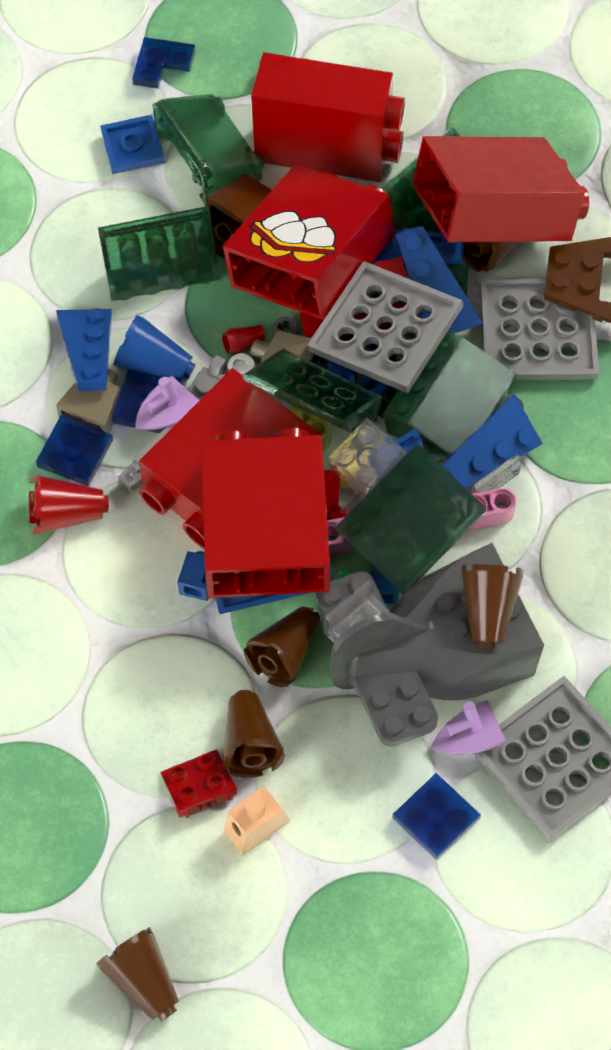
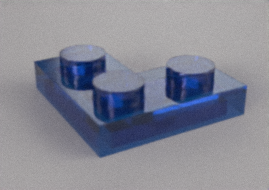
M144 37L132 77L133 85L159 89L164 68L190 72L195 55V45Z

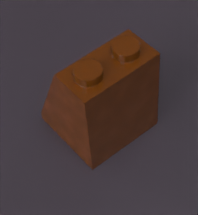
M245 173L210 195L206 201L196 241L225 259L223 245L272 189Z

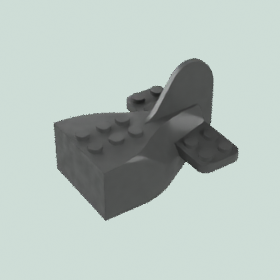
M493 543L483 546L423 577L401 596L390 611H388L373 578L366 572H356L331 581L330 592H316V604L334 640L329 670L330 678L337 688L356 689L382 744L393 747L433 732L437 727L438 714L430 698L466 700L535 675L544 643L519 594L503 644H497V649L478 648V642H473L471 638L461 568L462 565H467L469 570H472L473 564L504 566Z

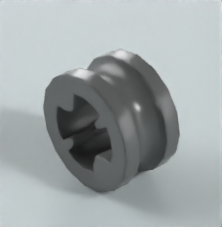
M282 317L275 321L273 337L276 332L284 331V328L290 329V332L288 331L287 333L298 335V325L293 319Z

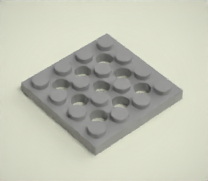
M363 261L308 343V352L408 393L462 310L463 301ZM375 291L382 293L378 298L372 299L368 297L369 293ZM399 301L407 303L403 308L397 309L392 307L394 303ZM424 311H428L431 313V315L425 319L417 317L418 313ZM361 312L368 314V316L362 320H357L353 318L355 314H359ZM386 322L392 324V327L387 330L378 328L380 324ZM411 332L418 335L413 340L403 338L405 334ZM347 333L354 335L349 341L339 339ZM370 344L379 346L374 351L364 350L365 346ZM401 354L404 356L398 362L389 360L392 355Z
M546 278L481 279L480 295L485 381L598 379V349L595 320L592 319L593 316L579 310L574 312L545 300ZM506 301L514 302L517 305V307L514 309H506L503 307L502 304ZM540 301L545 306L541 309H535L530 303ZM539 324L544 326L546 331L537 333L531 327ZM569 324L574 328V331L569 333L563 332L560 326ZM507 325H514L518 328V331L516 333H507L503 328ZM539 348L544 349L548 355L538 357L533 351ZM565 348H571L576 352V355L567 357L561 351ZM515 349L520 355L511 358L505 354V351Z
M565 676L561 677L499 724L507 743L482 752L473 753L549 842H552L611 796V727ZM557 711L565 712L569 720L563 724L557 723L553 720L552 714ZM532 729H540L545 733L546 738L542 741H534L530 738L529 732ZM575 734H584L589 739V743L586 746H578L573 742L572 737ZM511 746L518 747L522 751V756L519 759H510L506 755L505 750ZM559 751L564 754L566 761L562 764H554L550 761L549 754ZM597 756L605 757L609 761V767L598 769L594 766L592 760ZM530 769H536L542 774L543 778L539 782H531L526 778L525 773ZM574 774L582 775L586 780V784L583 787H574L570 783L569 777ZM550 792H556L561 795L563 802L560 805L553 806L546 801L545 796Z

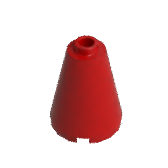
M31 475L30 483H35L34 491H29L30 524H36L31 529L32 534L44 533L102 519L104 513L109 511L108 495H103L102 489L39 475Z

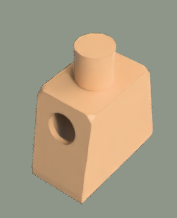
M264 786L228 812L224 832L243 856L290 822V819Z

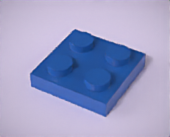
M152 114L100 126L112 174L165 163Z

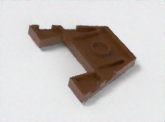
M611 237L550 246L544 299L574 312L579 310L593 316V320L602 323L604 320L611 323V302L599 300L603 258L611 259Z

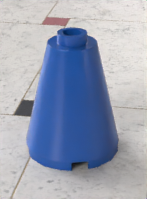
M136 315L124 336L126 338L122 346L120 345L113 365L118 368L161 378L173 376L178 382H181L183 378L189 379L196 365L191 362L193 356L144 317Z

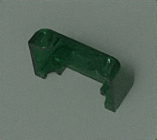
M203 94L166 98L152 104L154 123L158 136L161 140H171L191 170L194 183H198L200 187L202 186L203 193L199 194L204 205H206L207 198L245 173L257 181L262 180L264 163L258 153L254 154L226 113L223 101L219 96Z

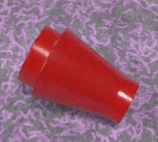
M261 325L228 328L227 332L222 333V343L228 354L234 353L236 355L252 347L256 339L265 341V332Z

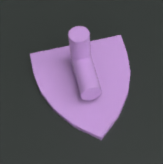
M173 376L169 378L162 377L158 381L159 385L150 392L142 403L137 414L135 429L156 430L173 426L199 400Z
M488 700L476 705L472 701H467L463 704L464 711L448 721L440 730L431 745V749L451 754H470L492 749L507 743Z

